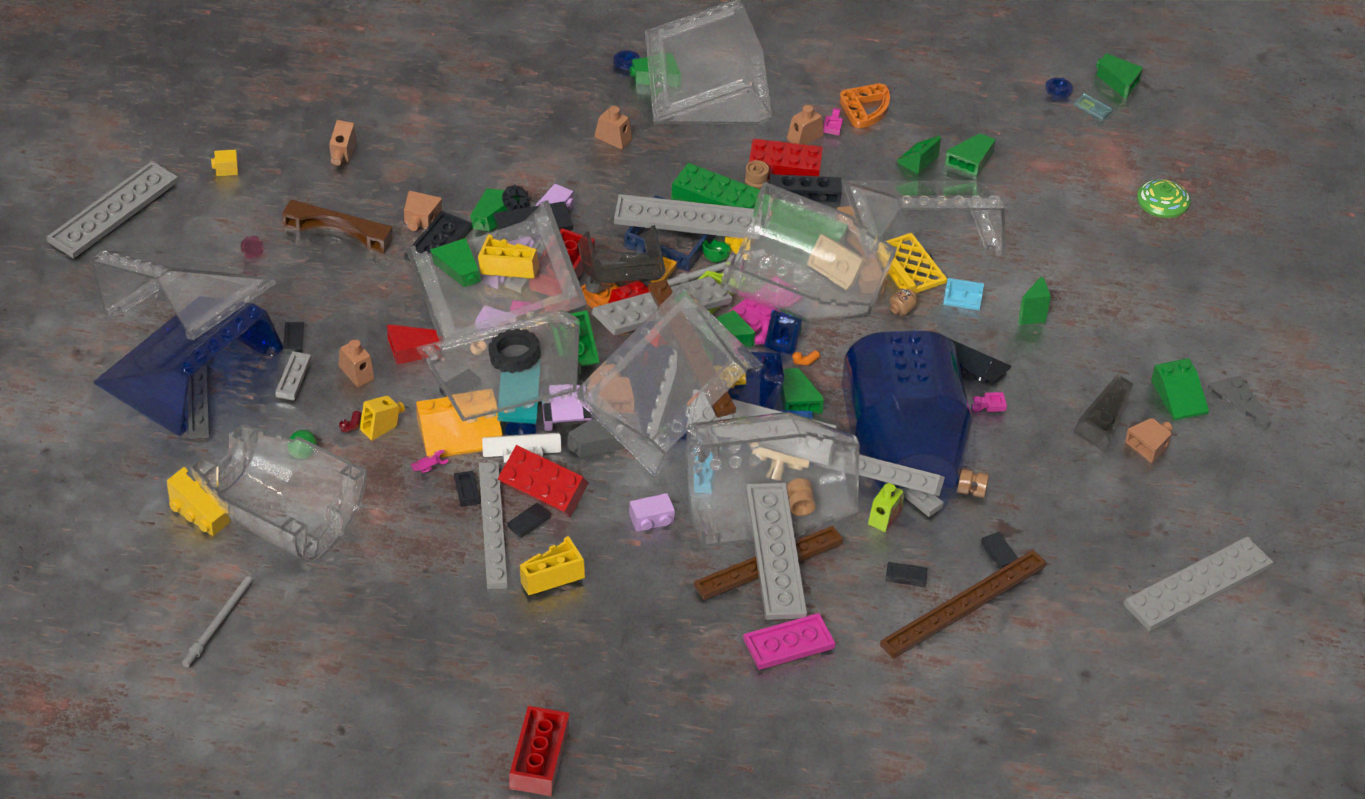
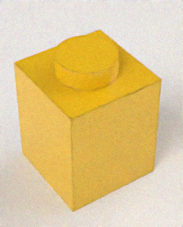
M236 150L214 151L215 158H211L212 169H216V176L238 175Z

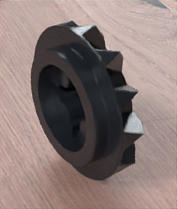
M516 184L508 186L502 194L503 204L508 210L526 208L530 205L531 197H529L528 191L523 189V186H516ZM515 194H517V197H520L522 199H520L517 202V200L513 199L512 197H514Z

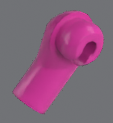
M769 320L761 321L762 332L759 335H755L756 345H764L771 339L772 332Z

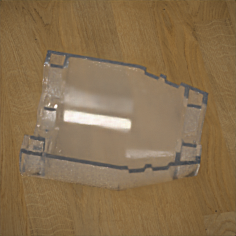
M240 425L229 434V453L218 463L204 456L192 466V474L195 480L236 527L306 562L315 561L327 554L344 535L358 510L367 480L366 469L303 438L288 439L284 438L281 433H277L276 436L266 434L263 429Z

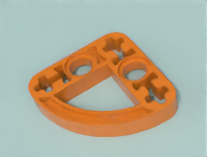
M881 83L841 91L840 103L852 125L856 128H865L879 122L886 115L889 109L890 93L887 86ZM882 100L881 106L875 112L867 115L862 104Z

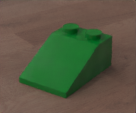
M587 310L550 317L551 334L562 371L600 364Z
M1190 358L1154 366L1151 381L1173 420L1209 413L1197 370Z

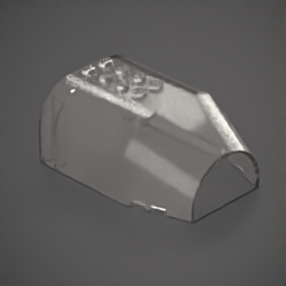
M764 182L758 194L753 217L736 256H734V252H731L726 262L720 289L807 323L870 317L887 279L897 249L880 236L877 238L868 232L869 228L866 226L861 227L855 222L856 219L853 216Z
M790 412L689 423L686 434L687 491L691 518L701 547L707 548L754 542L746 484L786 483L787 488L790 481L798 478L807 479L812 483L816 508L811 514L805 516H796L791 513L794 537L806 534L805 530L814 526L817 529L823 527L822 523L834 519V521H838L857 513L860 444L855 435Z

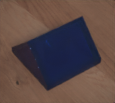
M772 310L764 344L765 350L792 356L796 350L802 319Z

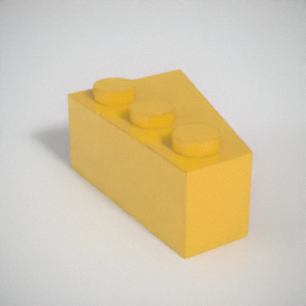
M183 467L167 480L169 506L174 512L183 515L187 521L199 526L203 532H208L214 536L230 523L229 509L211 492L207 494L200 487L202 483L198 479L194 482L187 475L188 470Z
M565 537L564 542L557 546H550L549 551L542 555L539 553L520 564L521 584L529 596L585 578L584 559L570 537Z

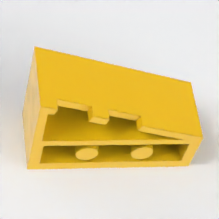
M489 234L478 255L480 274L528 279L535 278L539 269L537 249L518 243L515 246L509 244L508 240L505 239L501 241L493 239V235Z

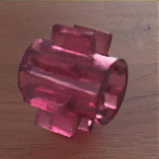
M246 236V239L241 242V252L246 253V258H258L264 249L263 242L259 241L257 236Z

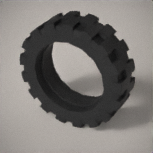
M508 329L504 333L500 332L497 334V337L494 336L491 339L492 342L488 345L491 364L494 365L495 369H500L504 373L506 371L509 373L523 372L525 369L532 368V365H536L537 359H540L539 340L533 332L529 333L526 329ZM512 345H524L529 348L524 354L515 357H507L500 354L504 348Z

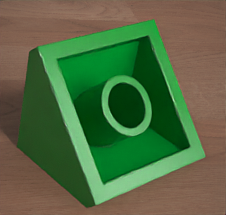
M940 135L917 142L900 156L897 162L919 174L939 157Z
M1040 277L1022 297L1018 324L1046 322L1051 295L1043 277Z

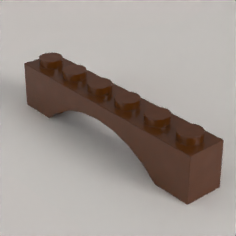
M290 200L282 212L283 227L297 231L318 228L341 231L358 239L368 250L385 254L393 240L392 226L303 202Z

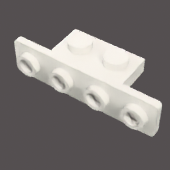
M560 433L483 437V456H503L504 463H506L515 445H518L543 457V453L561 452Z

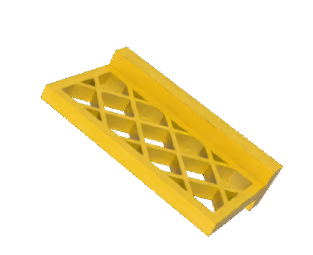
M912 233L884 242L881 238L874 240L873 247L877 249L879 262H882L883 268L899 289H910L915 294L947 283L945 275ZM910 240L912 242V246L903 244V242ZM894 246L897 247V250H891L888 247ZM900 248L909 250V254L899 252ZM912 252H917L921 254V257L911 254ZM896 257L906 258V261H897ZM909 259L918 261V265L909 264ZM921 263L929 264L931 266L930 269L920 267ZM905 268L915 270L914 274L907 273ZM917 273H926L927 277L919 276ZM930 275L938 276L939 279L934 280L930 279L929 277ZM914 280L924 282V284L916 286Z

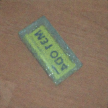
M1085 93L1074 104L1076 108L1102 122L1113 111V108Z

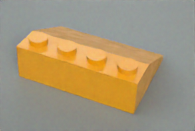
M492 390L416 402L417 421L426 456L434 454L437 450L445 451L440 454L439 458L483 451V437L502 436L500 421H497L498 410Z

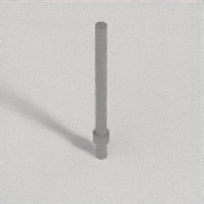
M760 250L687 274L684 272L678 274L677 277L668 279L667 282L669 286L687 283L689 280L699 278L706 271L717 272L765 257V252Z
M245 577L197 643H193L188 655L182 661L183 666L188 668L194 659L202 654L204 651L203 647L253 582L251 577Z

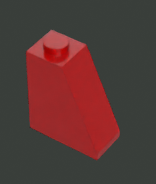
M387 325V339L396 365L441 356L443 341L441 337H438L436 330Z

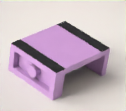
M588 384L541 388L545 431L552 430L553 423L583 420L587 422L595 417L594 408H590V403H593L592 391L588 392Z

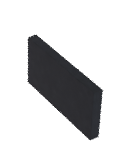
M564 201L493 213L501 240L513 241L558 233L561 228L571 231L574 226Z
M441 211L404 254V259L436 272L439 267L433 263L430 249L464 239L472 230V223Z

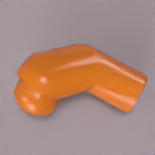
M816 350L807 356H802L801 352H795L792 358L796 365L809 366L820 358V354Z

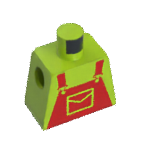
M891 483L885 484L873 501L868 525L886 532L903 509L904 492Z

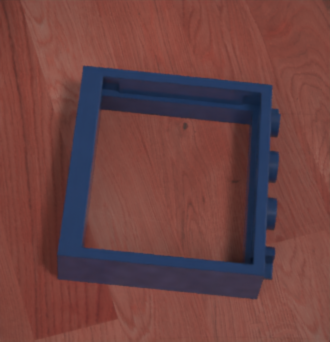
M655 195V196L653 197V198L665 199V198L660 197V196H657V195ZM630 226L625 233L624 247L657 260L660 256L677 262V268L689 272L703 254L702 244L704 241L707 240L710 244L716 235L704 234L690 254L686 255L640 237L639 235L645 227Z

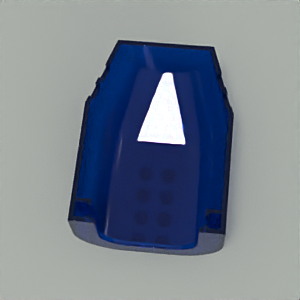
M933 331L877 332L856 341L845 355L842 375V389L853 449L856 454L859 453L863 456L945 477L942 487H958L969 445L972 417L957 350L953 342L946 336ZM875 480L880 489L887 484L886 482ZM895 485V487L899 489L905 488L902 486Z

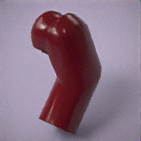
M354 411L350 421L344 419L343 422L341 420L339 422L341 431L348 433L357 429L360 425L362 413Z

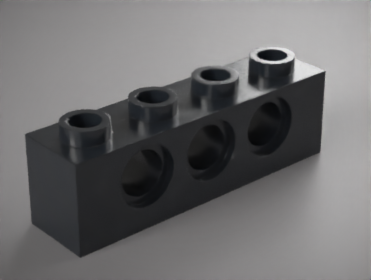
M770 174L769 193L795 203L840 205L842 195L841 177Z

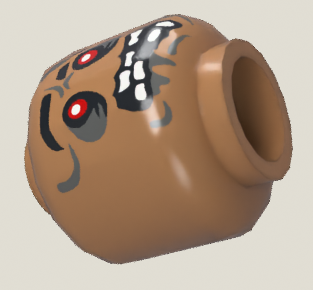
M902 288L890 297V310L896 315H907L916 307V295L910 289Z

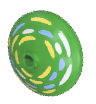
M1154 179L1140 186L1137 193V201L1141 208L1151 215L1162 218H1174L1188 210L1190 195L1177 182L1168 179Z

